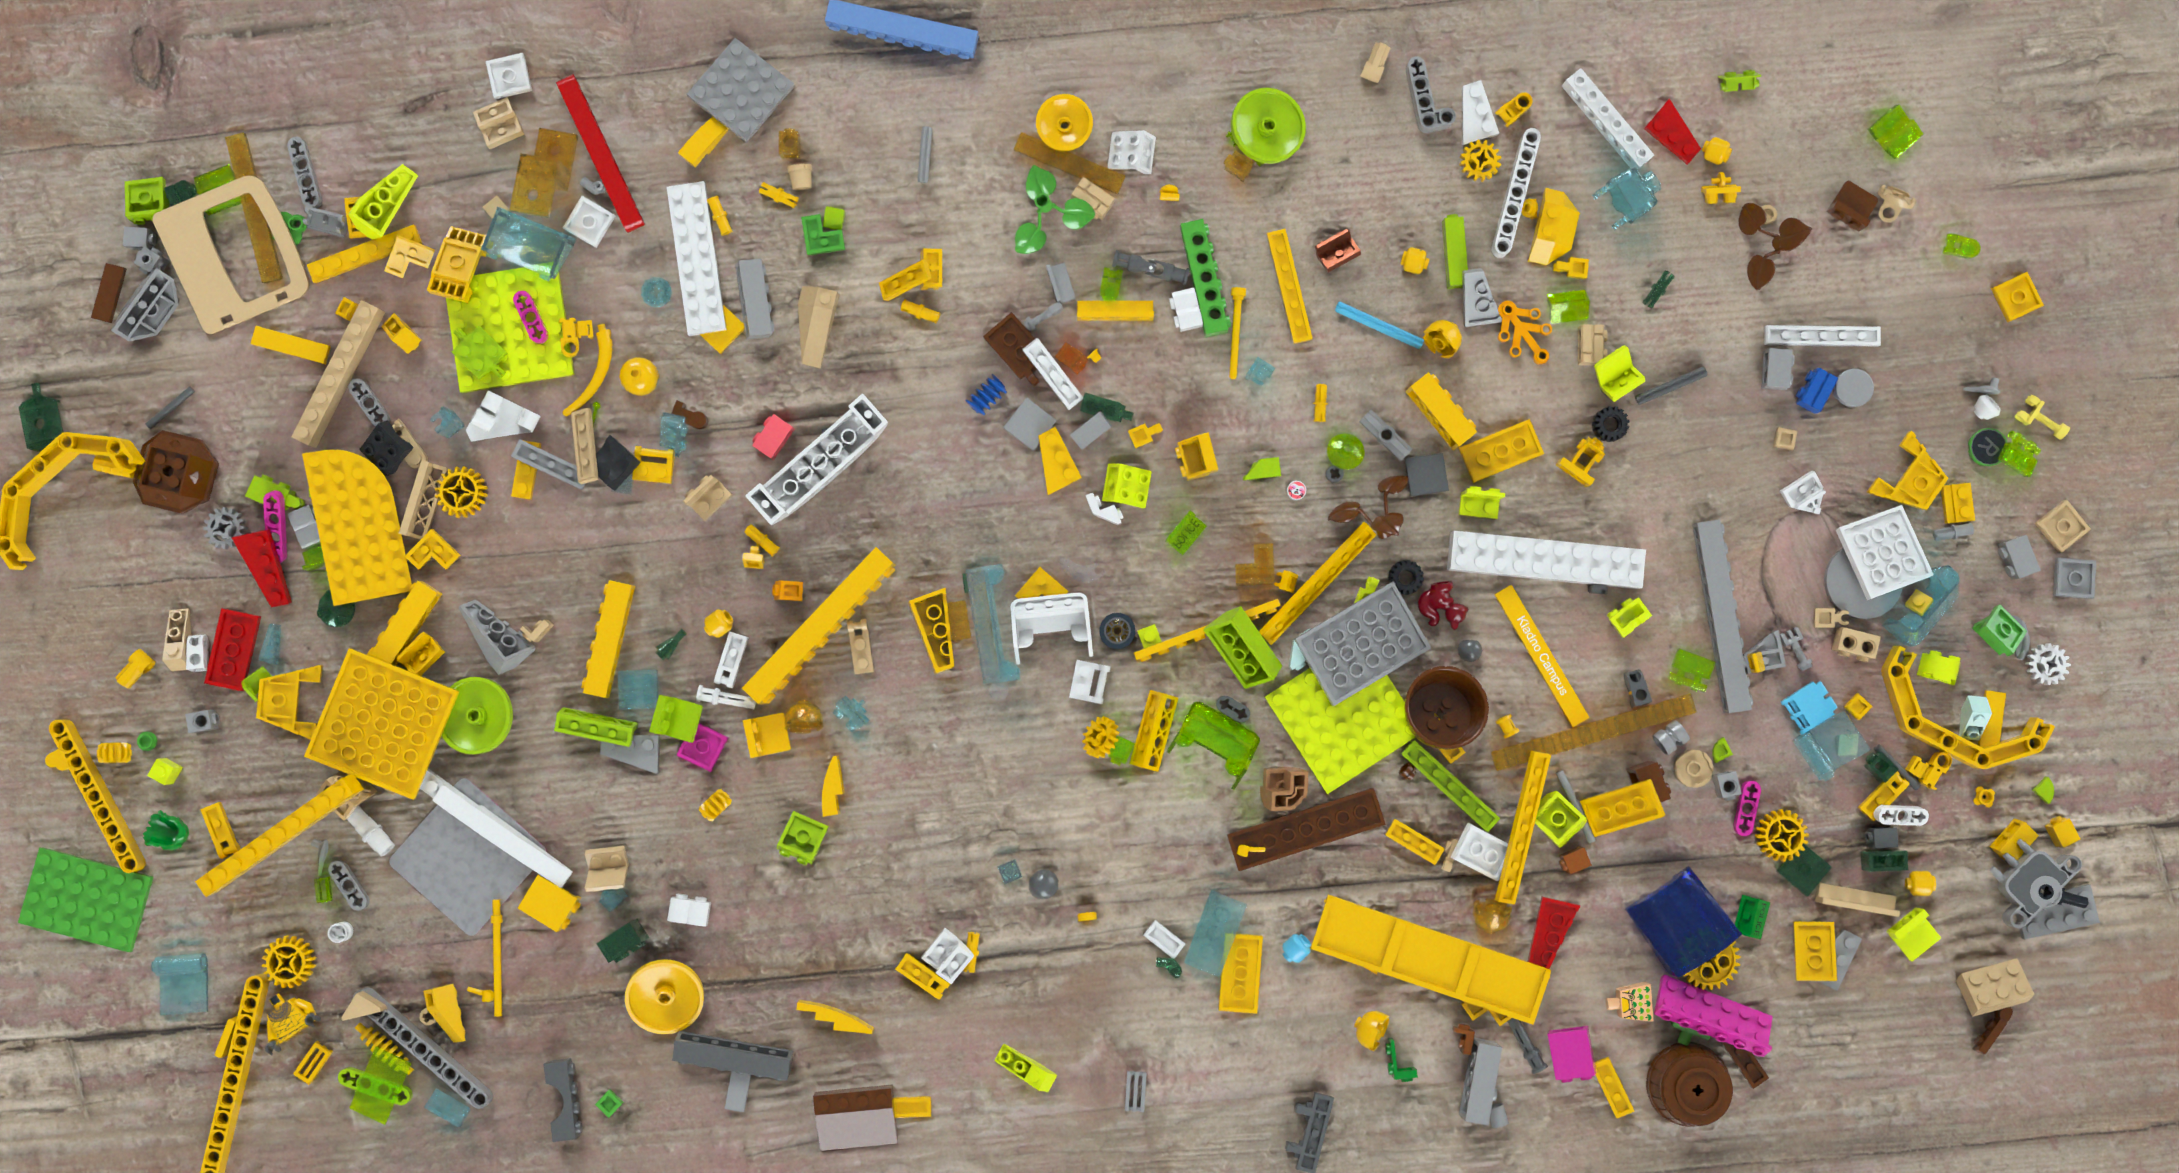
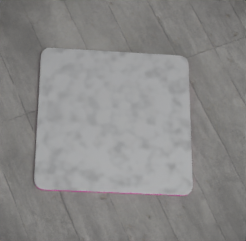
M460 779L454 785V788L479 806L483 805L546 852V848L469 779ZM439 805L430 812L389 860L390 866L470 936L477 934L491 918V915H493L492 900L500 899L501 907L533 871Z

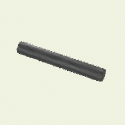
M1701 367L1635 396L1638 405L1644 404L1700 380L1708 375L1705 367Z

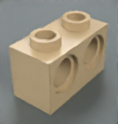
M1840 627L1836 629L1832 650L1837 651L1839 656L1849 657L1853 655L1857 656L1856 660L1868 662V659H1876L1881 636ZM1845 638L1849 640V646L1847 648L1843 645V640ZM1864 642L1868 645L1866 653L1862 650Z

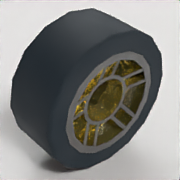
M1112 613L1106 616L1099 627L1101 640L1106 646L1113 649H1122L1128 646L1135 636V625L1132 619L1122 613ZM1116 627L1121 629V633L1118 635L1114 633Z

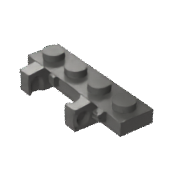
M1314 1092L1312 1102L1307 1101L1306 1105L1296 1103L1294 1111L1305 1115V1120H1307L1303 1139H1299L1298 1144L1286 1141L1285 1145L1286 1151L1293 1152L1294 1157L1298 1158L1296 1170L1316 1173L1334 1102L1333 1096Z

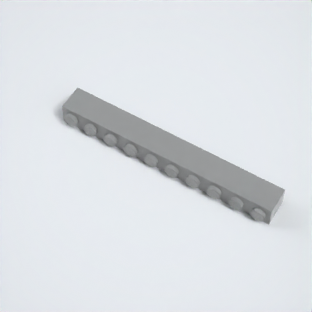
M1720 520L1692 524L1723 713L1752 710L1753 698L1748 690L1750 679L1745 672L1747 661L1742 654L1744 643L1742 637L1739 636L1740 621L1736 618L1735 612L1737 610V602L1733 599L1732 594L1734 584L1729 576L1731 565L1726 558L1728 547L1723 540L1725 533L1724 525L1721 524Z

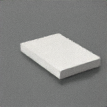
M1467 823L1451 858L1498 882L1508 843Z

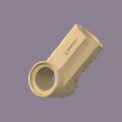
M1375 42L1369 60L1366 61L1360 77L1378 83L1383 73V66L1390 47L1384 43Z

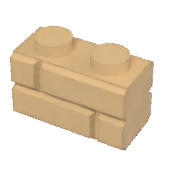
M1084 177L1071 194V199L1079 198L1092 206L1095 212L1094 219L1096 220L1098 218L1103 220L1115 202L1113 196Z
M1583 324L1578 327V365L1595 366L1599 360L1607 356V349H1604V342L1607 341V330H1604V325Z

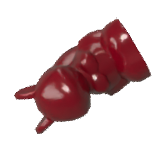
M1452 581L1432 583L1431 589L1423 592L1418 598V609L1423 616L1430 619L1428 622L1430 626H1436L1440 621L1437 609L1445 610V618L1453 630H1456L1459 623L1463 622L1469 610L1468 607L1463 604L1454 603V599L1449 593L1453 588Z

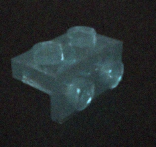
M663 412L661 416L660 446L674 449L675 457L679 458L681 452H684L687 446V441L684 440L688 431V426L685 425L686 417Z

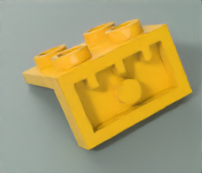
M784 713L743 720L750 758L791 750Z

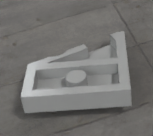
M1779 630L1773 631L1743 654L1747 661V667H1745L1746 674L1752 673L1747 654L1755 652L1762 653L1765 670L1786 667Z

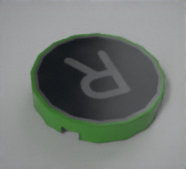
M1986 428L1978 430L1971 436L1968 442L1969 456L1980 466L1997 465L2004 460L2008 452L2007 439L1996 429Z

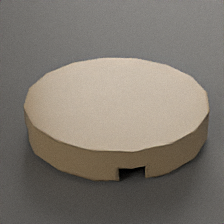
M1690 749L1684 751L1674 762V773L1677 780L1687 787L1698 788L1707 784L1711 779L1714 768L1712 760L1706 753L1700 750Z

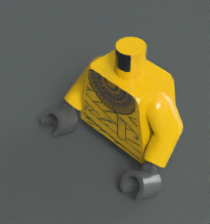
M280 993L269 1000L275 1010L267 1015L268 1044L265 1047V1051L271 1056L273 1055V1049L280 1052L281 1047L277 1045L278 1042L281 1044L288 1041L307 1026L314 1027V1021L319 1022L321 1020L316 1015L312 1003L295 997L285 1002Z

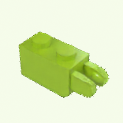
M264 474L261 477L254 475L245 497L263 504L265 494L277 490L284 496L285 511L289 507L299 509L306 505L305 500L295 496L296 492L290 489V485L283 482L279 484L274 483V478Z

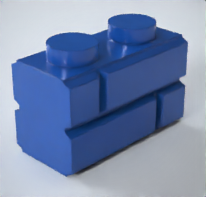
M1821 368L1808 372L1805 377L1807 383L1796 394L1798 398L1796 404L1814 414L1822 411L1838 381V377Z

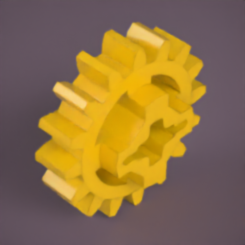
M1478 139L1475 145L1473 142H1470L1469 148L1465 147L1463 149L1464 153L1459 157L1463 159L1459 163L1460 166H1464L1462 173L1468 172L1467 178L1473 176V181L1475 182L1478 178H1480L1481 182H1484L1485 177L1490 180L1492 174H1497L1498 170L1496 168L1501 166V163L1497 161L1502 157L1496 155L1499 149L1494 150L1493 143L1490 146L1487 145V140L1481 144ZM1479 149V152L1471 154L1472 151ZM1481 156L1483 163L1479 167L1478 158ZM1484 168H1486V169L1491 168L1490 170H1488V171H1486V172H1482V170H1483Z
M1105 716L1102 718L1097 717L1096 722L1092 720L1091 726L1086 727L1088 731L1083 733L1086 738L1082 740V743L1086 744L1083 749L1087 751L1088 755L1097 759L1099 757L1105 758V753L1111 754L1110 749H1115L1114 742H1118L1116 736L1119 734V731L1116 730L1118 725L1115 724V721Z

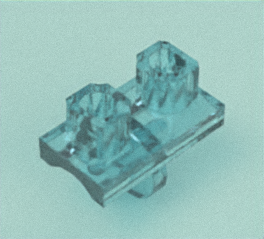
M844 696L836 703L837 706L833 714L839 719L846 714L850 719L846 727L851 732L858 728L860 729L870 721L864 715L867 711L862 707L865 704L863 699L858 703L854 698L850 700L847 696Z

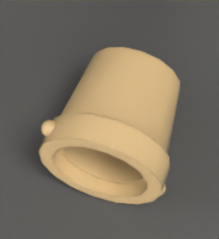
M796 164L787 167L793 190L812 188V164Z

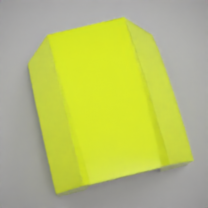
M1558 791L1547 793L1540 800L1535 824L1559 848L1566 845L1587 822L1586 817Z

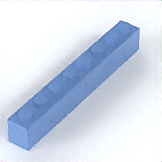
M829 0L825 17L826 25L834 31L842 29L852 35L860 33L870 39L883 38L884 41L889 43L901 42L907 47H914L915 45L925 51L937 50L943 55L956 54L962 59L974 58L979 34L976 30L839 0Z

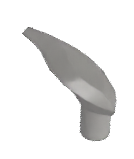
M1991 378L1990 386L1964 387L1963 390L1982 394H1999V379Z
M313 839L311 846L319 849L318 876H321L328 853V840L325 839L322 842Z

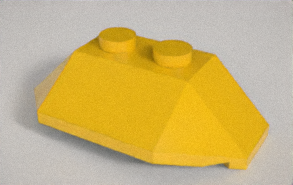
M1549 188L1544 189L1528 262L1546 266L1572 249L1580 213L1562 191Z

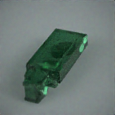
M1089 393L1084 394L1080 407V412L1093 416L1101 411L1107 420L1121 423L1122 419L1132 421L1134 416L1133 412L1125 410L1126 406L1122 405V403Z

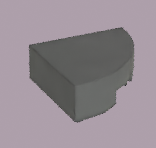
M1589 585L1588 592L1591 594H1608V586Z

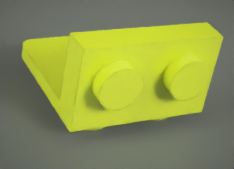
M1626 345L1599 360L1594 366L1600 389L1613 402L1645 382V377L1633 366L1630 352Z

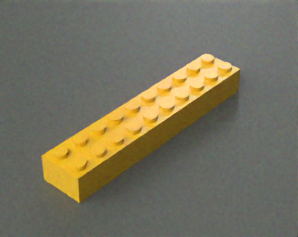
M875 547L742 689L758 704H769L776 697L774 693L788 685L790 676H796L803 668L801 665L806 661L809 662L816 655L814 651L818 647L822 648L829 641L827 637L831 633L836 634L842 628L841 623L845 619L849 620L856 613L854 609L858 605L862 606L869 599L867 595L871 591L876 592L881 587L883 578H889L895 572L894 567L896 565L880 549Z

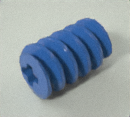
M992 374L994 380L987 378L988 385L982 383V390H975L977 396L970 395L972 402L965 400L976 413L985 415L983 408L990 410L989 403L996 404L994 398L1001 399L1000 392L1007 393L1003 383L994 374Z

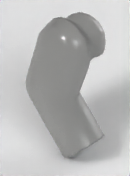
M584 177L580 182L582 187L594 195L603 193L606 190L602 181L592 182Z

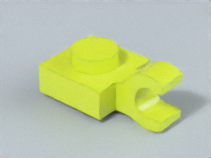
M1368 576L1366 588H1359L1354 603L1375 592L1379 580Z

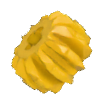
M101 743L98 745L97 759L100 763H127L131 760L132 750L129 743Z
M718 789L699 807V811L708 821H713L731 804L732 800L726 792Z

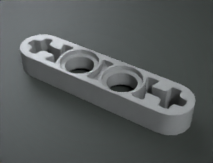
M292 137L288 141L287 147L302 202L305 206L318 209L322 205V196L308 145L300 137ZM297 142L301 144L299 151L304 155H299L298 150L294 148ZM305 159L307 166L304 169H299L298 162ZM310 177L312 184L309 187H304L303 180ZM310 191H311V195H312L314 198H316V200H314V204H311L310 202H308V201L311 200V196H310V194L308 193V192H310Z

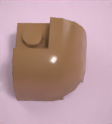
M1295 767L1264 768L1263 786H1260V795L1264 807L1270 811L1296 809V806L1301 804L1304 797L1306 798L1309 771Z

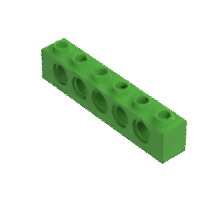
M1203 219L1181 223L1180 230L1202 317L1205 338L1228 333V327H1231L1229 316H1225L1224 312L1227 306L1225 298H1221L1220 290H1222L1221 280L1217 279L1215 273L1218 272L1216 260H1212L1211 254L1214 253L1212 242H1208L1207 235H1210L1208 224H1204ZM1195 237H1199L1203 243L1195 245L1192 240ZM1200 255L1205 256L1207 262L1201 264L1196 258ZM1208 274L1211 280L1204 282L1201 279V275ZM1212 292L1215 295V299L1209 301L1206 299L1205 294ZM1211 311H1217L1220 317L1218 319H1212L1209 313Z

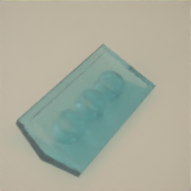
M1211 890L1184 963L1220 977L1247 904Z

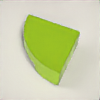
M1724 737L1720 738L1713 747L1712 758L1714 763H1718L1733 755Z
M2045 776L2032 790L2046 804H2050L2053 799L2054 786L2049 777Z

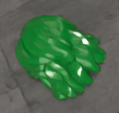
M159 810L157 814L151 815L150 821H148L151 827H146V831L143 833L146 846L161 847L163 850H177L188 839L189 829L179 817L169 816Z

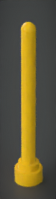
M1241 287L1231 288V296H1233L1232 300H1234L1229 372L1231 379H1236L1241 305L1244 297H1246V288Z

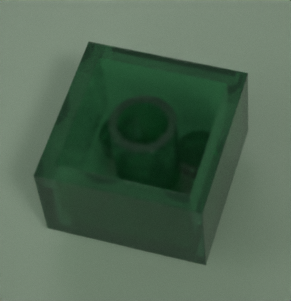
M637 918L596 944L608 963L612 961L617 963L630 955L628 951L631 950L633 953L645 946V940L649 939V936Z

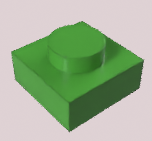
M609 1089L595 1105L609 1118L624 1102Z

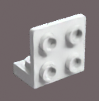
M1145 130L1112 132L1108 169H1136L1143 174H1151L1156 137Z

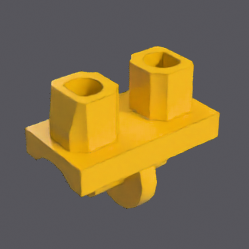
M1719 172L1717 178H1711V184L1717 185L1701 186V192L1705 193V203L1707 204L1718 203L1719 193H1724L1723 202L1735 203L1737 192H1741V186H1736V184L1725 185V183H1731V177H1725L1724 172Z

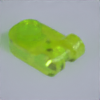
M1948 233L1946 236L1947 244L1944 246L1942 253L1971 259L1980 253L1981 246L1975 239ZM1955 243H1960L1959 249L1954 247Z
M1104 267L1100 288V296L1104 301L1112 302L1118 298L1123 270L1117 269V271ZM1108 277L1116 278L1115 283L1108 282Z

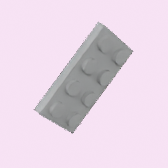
M2085 884L2065 889V892L2087 897L2089 904L2086 908L2083 909L2062 903V905L2056 904L2050 908H2042L2026 926L2019 928L2021 938L2030 939L2100 923L2091 885Z

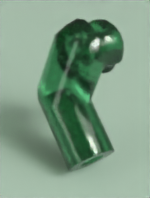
M1156 958V967L1166 968L1174 978L1181 976L1182 968L1175 959Z

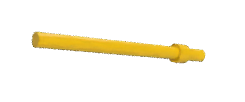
M493 899L491 923H493L494 1016L499 1017L502 1016L501 923H503V915L500 911V899Z

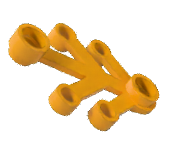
M1512 301L1502 302L1498 307L1499 315L1502 318L1498 340L1500 342H1507L1510 339L1508 328L1511 321L1514 325V334L1509 355L1516 358L1521 354L1520 341L1522 336L1534 352L1533 361L1538 365L1546 363L1549 359L1548 351L1541 349L1528 331L1547 336L1552 332V326L1548 323L1538 325L1521 322L1517 317L1523 316L1529 317L1531 320H1537L1541 316L1538 308L1528 310L1517 308ZM1505 307H1510L1511 313L1505 312ZM1532 311H1536L1538 316L1533 317ZM1544 326L1549 328L1548 333L1543 331ZM1501 333H1505L1507 335V339H1502ZM1512 349H1517L1518 354L1514 355ZM1539 353H1543L1545 358L1540 359Z

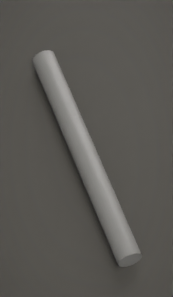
M1564 771L1557 772L1556 774L1569 802L1583 814ZM1586 822L1582 830L1588 843H1592L1596 839L1588 822Z

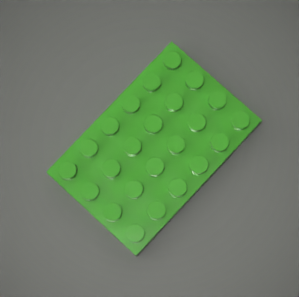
M41 847L38 850L18 923L121 951L133 952L154 877L138 872L126 873L119 867Z

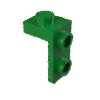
M1388 1038V1043L1385 1044L1386 1054L1390 1055V1063H1387L1388 1074L1392 1075L1394 1080L1401 1079V1082L1413 1081V1078H1418L1415 1067L1397 1068L1395 1043L1393 1038Z

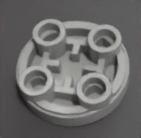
M1855 368L1848 369L1838 375L1833 396L1845 406L1859 407L1871 399L1874 392V384L1869 374L1865 371Z

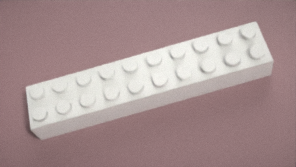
M1452 531L1450 532L1447 570L1640 589L1643 588L1646 550Z

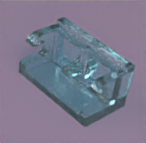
M1257 357L1246 374L1245 379H1250L1258 385H1263L1264 383L1259 381L1258 378L1260 380H1266V377L1270 378L1275 367Z
M442 406L441 410L433 415L430 421L435 422L436 419L440 418L442 422L435 428L437 434L449 439L465 427V425L453 410Z
M437 1088L424 1107L456 1127L462 1126L471 1111L468 1106Z

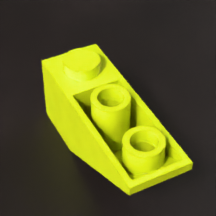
M1006 1044L1002 1045L994 1060L1039 1091L1049 1092L1057 1077V1074Z

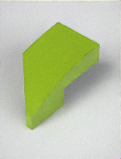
M1279 457L1264 458L1254 462L1249 472L1244 475L1243 481L1280 477Z

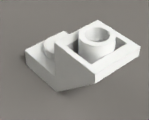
M1093 493L1086 495L1093 515L1116 525L1121 524L1120 519H1123L1120 508L1116 509L1115 505L1100 510L1099 507L1102 504L1099 497H1094Z

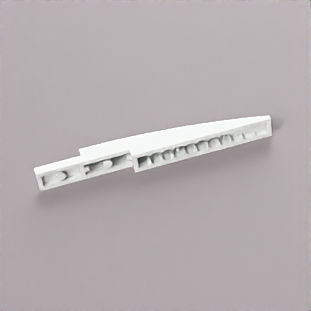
M429 768L427 769L420 789L433 798L432 801L527 867L560 888H563L573 871L483 805L479 806Z

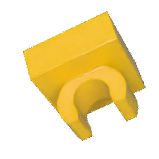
M751 546L750 553H743L744 567L764 569L765 562L763 555L760 554L759 547Z
M1286 570L1283 573L1277 572L1276 575L1282 578L1280 583L1274 582V585L1283 591L1294 593L1298 575Z

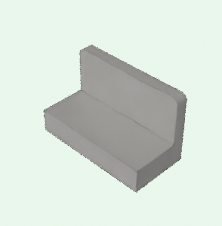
M1065 262L1054 266L1046 265L1056 302L1064 304L1076 300Z

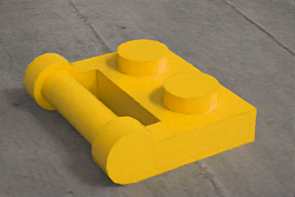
M635 446L634 455L641 463L634 469L632 480L672 484L675 450L668 449L666 451ZM642 456L667 458V464L642 461Z

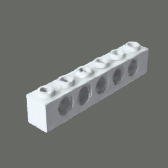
M1581 68L1563 83L1562 88L1634 173L1654 156L1652 151Z

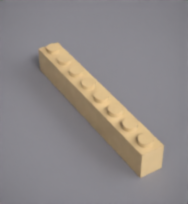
M362 300L360 301L291 436L292 438L317 448L385 314L384 311Z

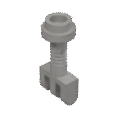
M1057 302L1048 307V310L1033 319L1027 317L1024 324L1029 332L1037 330L1036 325L1051 316L1059 314L1064 308L1060 302Z
M1795 627L1793 631L1796 636L1793 635L1791 630H1788L1786 634L1789 639L1786 638L1784 633L1780 634V639L1784 647L1791 644L1800 662L1797 667L1803 671L1812 667L1811 663L1813 661L1811 659L1807 660L1798 643L1799 640L1803 639L1799 628Z

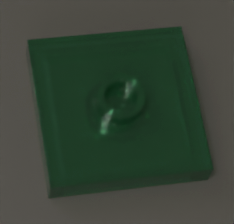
M1802 844L1805 850H1798L1800 856L1796 857L1793 853V860L1786 858V861L1781 864L1776 872L1808 897L1832 867L1809 847Z

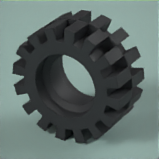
M1609 406L1597 412V415L1593 418L1594 422H1592V426H1594L1593 432L1597 433L1596 437H1600L1602 441L1614 442L1626 435V431L1629 429L1628 423H1630L1629 419L1627 420L1626 418L1628 416L1627 413L1624 414V410H1619L1616 406ZM1607 417L1616 419L1618 426L1615 431H1608L1604 427V421Z
M1411 560L1397 562L1388 572L1389 583L1393 581L1400 594H1412L1423 585L1424 573L1421 571L1420 565L1418 566L1416 562ZM1403 570H1408L1413 575V580L1409 585H1404L1399 581V574Z

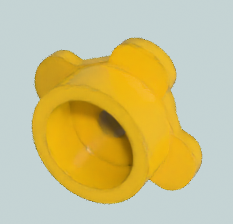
M1981 786L1975 789L1976 797L1973 799L1974 804H1982L1988 808L1991 807L1994 801V790L1983 789Z

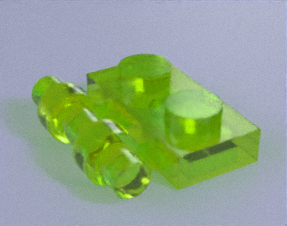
M2012 430L2008 433V437L2012 439L2013 443L2005 442L1998 460L2022 476L2031 477L2038 462L2033 455H2038L2041 449L2037 447L2035 442L2025 439L2023 434Z
M1679 648L1671 666L1678 669L1677 674L1670 672L1668 679L1674 681L1677 685L1683 684L1691 687L1693 691L1705 692L1707 685L1702 684L1701 679L1710 680L1716 662ZM1685 672L1695 675L1694 679L1686 678Z

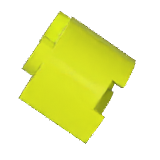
M1639 597L1634 600L1631 598L1626 599L1621 603L1622 608L1619 610L1614 609L1607 614L1609 621L1622 638L1652 616Z
M1930 650L1929 654L1922 653L1917 675L1954 686L1961 658L1950 655L1948 658L1943 657L1941 652Z

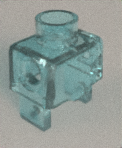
M1632 167L1611 178L1604 187L1597 190L1592 196L1596 200L1610 192L1613 206L1624 215L1623 218L1612 225L1615 231L1628 222L1632 224L1657 205V198L1654 194L1661 190V184L1653 172L1648 171L1641 175L1636 167Z

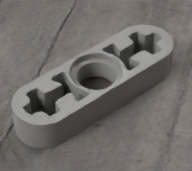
M353 379L349 383L348 389L371 423L375 426L381 423L377 421L379 418L375 413L371 414V412L375 411L379 415L384 416L382 418L383 422L388 420L390 423V415L369 385L361 379ZM356 384L362 385L360 388L365 395L355 391L357 388ZM368 398L374 400L372 408L365 407V401Z
M342 860L332 862L328 867L329 875L350 907L356 911L367 908L370 903L369 896L348 864ZM336 866H342L339 873L335 872ZM342 875H348V877L341 879V881L339 879L343 877ZM347 880H351L354 884L351 891L346 890L344 887V883ZM357 890L359 891L354 896H350V894L355 893ZM357 898H363L362 905L356 904Z

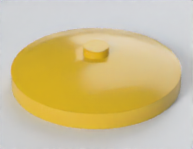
M656 960L641 966L629 979L625 991V1005L632 1020L641 1028L657 1034H672L689 1027L700 1015L704 1002V988L698 975L687 965L674 960Z

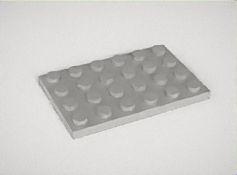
M1393 581L1294 639L1332 706L1337 705L1431 649Z

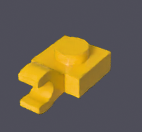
M1570 257L1568 262L1556 261L1553 264V271L1567 272L1568 278L1587 279L1589 259Z
M1144 423L1128 430L1135 449L1153 442L1151 436L1162 432L1163 429L1160 423L1149 428Z

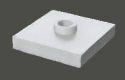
M523 53L486 61L494 99L532 91Z
M581 196L564 224L563 229L597 248L616 215Z

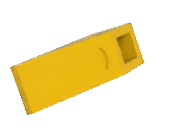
M454 984L424 990L427 1010L453 1043L466 1041L465 1028L462 1026L461 1009L458 1007L457 990L454 988Z

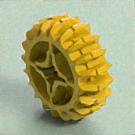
M465 466L461 470L459 467H455L454 472L448 469V476L441 474L444 480L437 481L438 484H441L440 488L435 487V490L440 492V494L435 495V498L441 499L437 504L443 506L442 511H448L450 516L455 514L457 518H460L461 515L464 518H468L469 513L475 515L474 509L480 511L481 507L479 504H486L482 497H488V494L483 493L484 490L488 489L487 486H482L485 479H479L480 473H475V470L472 468L468 470ZM459 478L454 487H449L454 480ZM467 478L474 484L475 491L469 489ZM464 490L469 493H464L463 495H460L454 491ZM448 494H452L454 496V502H456V507L452 505V503L450 502ZM474 497L468 505L463 507L468 498Z
M1778 809L1777 812L1772 810L1770 815L1765 814L1764 818L1766 821L1759 820L1762 826L1756 827L1760 834H1755L1756 838H1760V841L1756 843L1762 846L1760 851L1766 852V857H1772L1775 861H1778L1779 858L1782 862H1785L1786 858L1793 860V855L1799 857L1800 853L1798 850H1805L1802 844H1808L1804 837H1808L1809 833H1804L1803 831L1808 827L1801 825L1804 820L1802 818L1797 819L1798 814L1796 813L1791 815L1790 810L1784 812L1783 809ZM1780 820H1787L1793 828L1786 829ZM1771 826H1773L1772 834L1768 835ZM1780 832H1785V835L1782 836L1783 839L1778 838L1779 834H1781ZM1795 836V840L1791 845V838ZM1778 842L1784 851H1777L1770 843Z
M288 935L284 936L283 939L277 938L276 943L271 942L269 944L270 948L265 949V953L268 955L262 957L266 961V963L262 964V967H267V971L263 974H270L268 981L275 979L274 985L277 986L281 983V988H286L287 986L294 988L295 985H302V981H308V976L313 975L311 968L316 967L312 961L317 958L315 956L311 957V953L314 950H308L310 943L303 944V938L297 940V936L290 938ZM288 946L294 948L297 951L289 953L288 951H284L282 948ZM300 957L302 959V966L299 963ZM276 958L279 961L278 966L276 965ZM288 970L290 973H294L296 976L287 977L283 975L282 972Z

